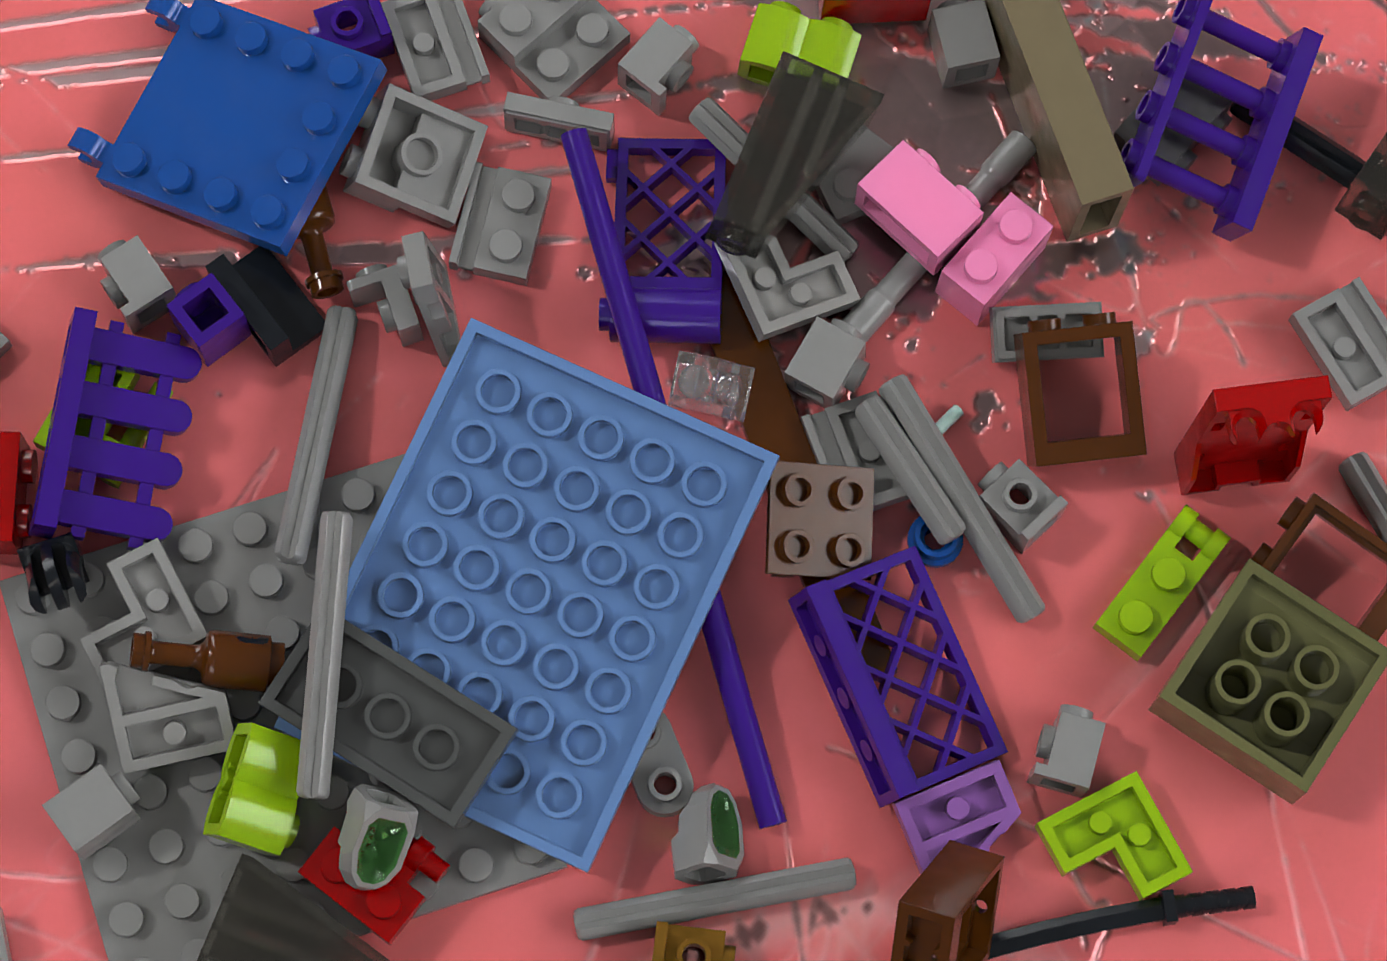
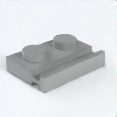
M387 0L381 2L411 93L433 101L467 90L469 85L482 82V84L490 82V74L463 0Z
M476 162L469 181L452 246L449 269H465L473 271L475 275L527 286L552 187V178L503 167L494 169L483 166V163Z
M1360 277L1352 280L1350 284L1343 288H1338L1292 313L1288 321L1322 374L1328 375L1330 386L1346 411L1387 389V319Z
M877 391L827 407L824 411L813 415L801 416L800 419L817 464L874 468L873 511L909 499L855 416L856 407L868 398L878 395Z

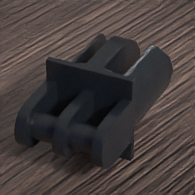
M71 532L17 549L26 574L29 602L36 612L47 614L45 596L49 594L52 595L58 610L70 607L68 589L74 587L80 603L84 601L87 595L85 583L90 582L85 569L79 540H75Z

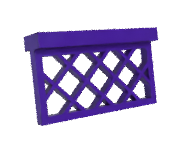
M916 546L828 581L825 579L807 586L788 600L880 808L1008 752ZM904 563L914 583L909 601L883 589L889 570ZM877 575L874 585L864 581L867 578ZM849 586L869 595L861 620L843 613L834 593L835 591ZM920 599H921V601H922L924 607L918 605ZM879 600L905 611L897 636L870 625ZM914 616L932 624L937 635L932 652L906 641ZM851 629L857 631L855 638ZM866 635L893 647L884 672L866 665L861 653ZM943 650H944V652H945V655H946L947 659L941 657V656H942V653H943ZM902 652L928 663L920 688L893 677ZM937 668L955 675L960 686L955 704L929 693ZM874 681H877V682L880 683L878 689H877V687H876ZM889 688L916 699L907 724L889 716L884 705ZM925 703L951 715L943 740L917 729ZM966 703L968 704L971 711L965 709ZM961 719L979 728L987 749L972 754L953 745ZM897 733L903 735L902 741H900ZM913 740L939 751L932 773L918 779L907 757ZM949 756L960 760L946 766Z

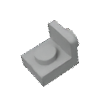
M385 264L368 266L360 270L356 274V278L346 282L354 307L377 301L376 303L386 332L389 333L397 330L403 347L424 340L408 289L405 290L402 285L397 264L387 267Z

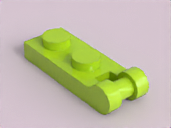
M1187 504L1093 626L1094 630L1137 662L1231 539L1221 529L1217 528L1214 532L1197 519L1200 514ZM1183 537L1201 549L1193 561L1175 548Z

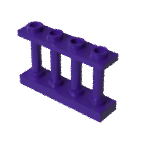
M1179 0L1172 15V23L1177 24L1171 42L1167 41L1162 46L1154 63L1153 69L1159 73L1153 90L1149 89L1145 93L1135 114V119L1140 121L1134 139L1131 138L1127 141L1120 154L1133 187L1143 183L1148 176L1213 206V212L1218 217L1212 233L1231 242L1251 232L1254 228L1323 35L1303 27L1286 39L1281 38L1277 42L1210 10L1213 0ZM1201 31L1267 61V68L1272 71L1266 87L1263 86L1260 90L1191 58ZM1183 79L1249 109V115L1254 120L1248 135L1240 138L1174 107L1173 105ZM1165 127L1232 158L1231 164L1236 166L1230 184L1228 183L1222 187L1156 156L1155 153Z

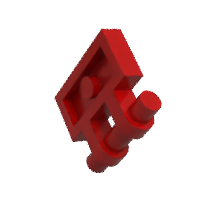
M370 824L368 826L362 846L375 843L380 830L374 825ZM334 826L299 869L298 873L388 945H391L426 901L425 896L409 884L419 871L437 884L445 876L451 865L434 853L436 846L423 836L419 839L413 836L401 870L386 885L376 890L354 889L344 881L339 870L341 846L338 843L341 831Z

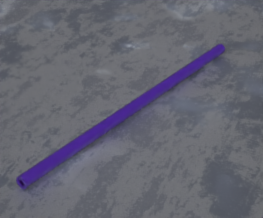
M586 128L569 130L560 137L633 390L667 405L588 131ZM719 589L702 626V631L759 829H764L785 823L787 819Z

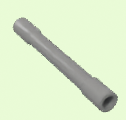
M1013 130L985 160L980 171L966 186L978 199L981 205L980 210L999 189L1008 185L1036 153L1035 145L1023 133ZM906 252L878 285L870 289L842 321L856 328L861 333L860 339L867 342L893 313L896 304L927 270Z

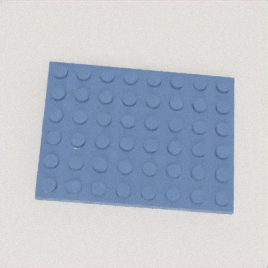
M473 318L469 320L350 567L345 620L518 729V733L464 816L589 873L767 488L780 456ZM278 717L274 728L301 740V730ZM333 751V756L352 764Z

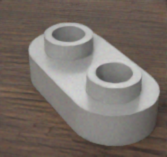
M662 713L654 730L655 735L649 741L631 783L640 804L647 812L657 817H672L681 813L690 801L694 783L671 723L667 716ZM668 776L672 778L676 783V789L668 795L658 793L654 783L659 777Z

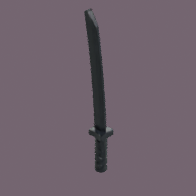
M1244 886L1238 889H1223V891L1213 890L1205 891L1204 893H1189V895L1185 896L1184 894L1174 895L1173 889L1160 892L1158 898L1094 909L995 933L992 936L990 956L987 960L1104 931L1163 921V926L1175 925L1178 922V918L1190 915L1199 916L1207 913H1222V911L1231 912L1238 911L1239 909L1256 908L1253 886Z

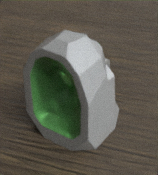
M712 783L701 786L691 794L690 801L679 814L678 833L671 839L675 879L691 885L724 881L737 876L744 857L743 829L737 804L729 789Z
M360 784L354 788L348 798L347 813L338 839V843L341 846L339 870L344 881L354 889L376 890L386 885L401 870L415 834L418 810L405 797L385 788Z

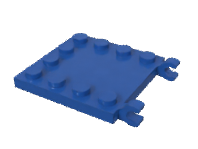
M149 0L145 10L158 16L155 24L167 31L176 32L114 144L92 131L78 127L67 146L72 150L80 152L78 159L81 162L95 168H100L96 178L104 187L287 256L387 72L386 66L381 59L215 0H194L191 7L185 6L178 0Z

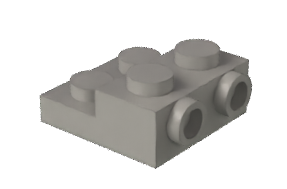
M485 0L479 9V14L482 16L478 19L479 38L541 99L548 100L551 96L568 97L630 42V32L597 0Z
M389 83L376 94V97L372 98L358 126L365 128L359 146L351 144L342 159L339 174L348 177L343 192L390 212L401 208L449 229L456 223L488 126Z

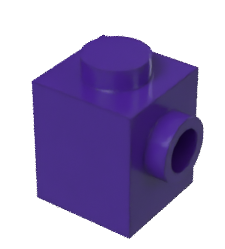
M212 272L199 282L191 283L183 288L175 296L174 300L166 305L174 326L192 349L198 352L201 360L207 367L252 335L245 314Z

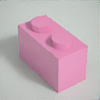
M902 140L857 184L854 204L934 276L980 228L984 212L980 210L981 205L978 199L969 189L962 185L955 187L940 173L941 169L938 163L929 153L920 148L915 151L908 143Z
M1010 192L943 268L935 292L975 325H978L989 313V308L997 304L1045 249L1053 225Z

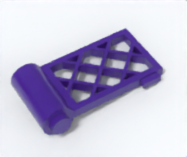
M618 138V149H607L606 183H616L614 224L623 256L626 261L640 248H643L660 264L647 276H630L648 342L721 344L720 315L722 314L723 263L714 243L719 236L724 235L726 157L708 139ZM630 155H652L663 167L646 182L642 183L629 170ZM692 156H715V170L698 184L680 168ZM672 174L689 192L669 208L652 191ZM628 183L635 189L629 196ZM713 185H714V199L706 192V191H708ZM644 198L661 216L641 233L627 219V212ZM699 199L713 212V219L695 233L678 216ZM671 223L688 241L667 258L650 240ZM626 232L633 238L627 246ZM711 235L712 248L706 242H704ZM697 248L711 261V277H687L676 265ZM667 273H669L672 277H663V276H665ZM600 298L599 331H609L610 342H619L607 298Z

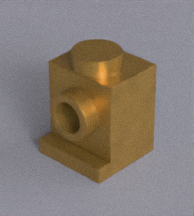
M657 921L652 961H684L682 954L685 949L691 946L699 947L704 952V961H734L736 946L725 945L726 931L668 924V922Z

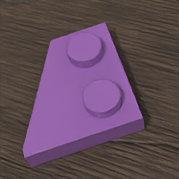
M994 760L892 803L920 874L923 873L949 840L989 852L990 846L1001 834H1004L1021 814L1000 760Z

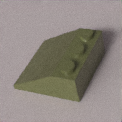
M1249 558L1148 710L1290 804H1294L1307 793L1387 667V647Z

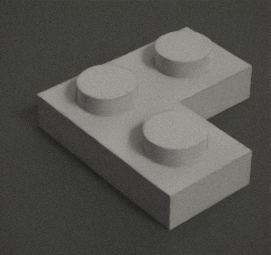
M768 219L721 235L714 243L758 342L814 322L817 316L825 318L850 309L861 300L839 251L790 268Z
M158 538L106 563L131 613L79 639L102 685L103 682L99 668L101 663L111 661L129 666L133 633L145 634V631H151L152 640L191 645H199L204 642L207 632ZM149 664L148 671H152L162 665Z

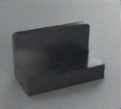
M259 246L233 265L222 254L205 266L208 274L213 273L243 311L252 337L276 367L322 335L325 320L270 250Z

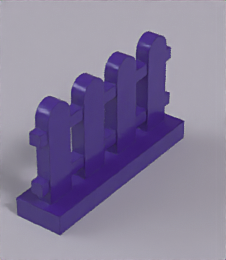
M75 307L69 321L28 535L51 539L57 529V525L71 528L70 532L73 534L74 539L80 541L84 540L86 531L128 539L126 550L131 551L142 546L144 542L148 543L156 538L162 542L170 534L173 521L166 510L150 506L153 488L165 490L174 487L181 478L183 471L182 464L176 456L160 452L163 434L169 436L183 434L192 421V412L189 406L183 401L170 398L173 381L187 383L194 380L202 366L201 357L194 349L180 345L181 335L167 332L165 342L124 334L125 323L113 320L110 321L108 330L95 328L98 311ZM88 364L101 366L98 383L85 381ZM116 370L158 378L155 395L113 387ZM78 417L91 420L88 437L75 435ZM106 423L148 431L145 449L103 440ZM67 471L81 473L78 491L64 489ZM96 477L138 485L135 503L94 495L93 490Z

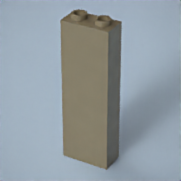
M985 0L1000 53L998 67L1024 134L1036 147V153L1033 157L1066 242L1117 227L1134 187L1060 0Z

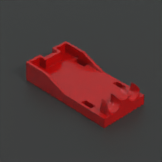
M1328 375L1213 389L1174 452L1181 495L1219 491L1222 486L1251 483V486L1289 482L1301 467L1308 429L1314 423L1317 435L1323 425V409L1332 399Z

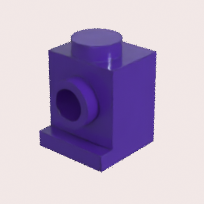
M341 0L313 10L316 25L307 28L309 34L378 59L395 53L392 31L380 0ZM356 25L355 28H353L352 30H349V31L341 30V29H344V28H347V27Z

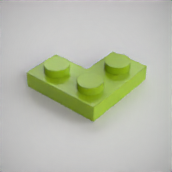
M1137 771L1037 822L1034 826L1062 877L1112 851L1139 901L1189 876L1193 872Z

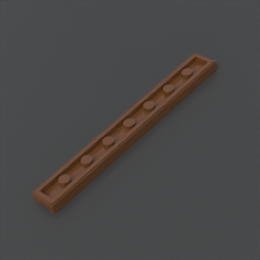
M724 271L722 314L720 315L721 344H710L746 440L779 455V461L817 464L769 339L758 342L727 272ZM799 576L804 588L825 579L826 581L833 579ZM849 586L835 591L834 593L843 613L861 620L869 595ZM874 612L870 625L882 630L876 612ZM851 629L855 638L857 631ZM866 635L861 653L866 665L884 672L891 650L889 645Z

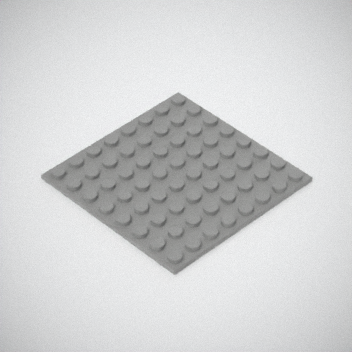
M405 454L323 480L306 562L302 565L281 563L277 561L274 552L288 491L173 526L168 537L160 543L206 632L222 630L269 635L272 638V642L285 643L286 661L311 623L321 514L324 511L334 510L347 512L352 516L350 570ZM128 541L83 555L85 569L90 582L85 583L87 595L84 601L80 603L74 587L68 589L70 607L62 610L57 609L52 595L49 594L45 596L47 614L36 612L29 602L25 573L0 581L1 592L59 792L99 764L103 766L111 777L119 771L123 773L105 690L79 639L131 613L106 564L131 551L126 550ZM162 665L152 670V672L203 684L201 674L195 668ZM225 689L235 729L238 723H255L278 731L274 728V725L279 716L258 703L264 695L263 692ZM226 752L123 774L141 798L132 805L141 820L86 860H83L78 855L108 961H287L371 933L372 931L300 876L298 871L334 826L341 831L346 817L347 800L356 786L366 784L399 793L359 767L333 756L330 794L328 798L314 800L304 799L299 796L295 813L300 817L297 836L290 847H284L280 856H271L203 835L206 815L215 789L221 779ZM407 799L418 810L414 837L419 839L423 836L436 846L434 853L451 865L445 876L437 884L421 871L409 884L426 898V901L411 919L567 868L566 863L465 816L457 828L454 829Z

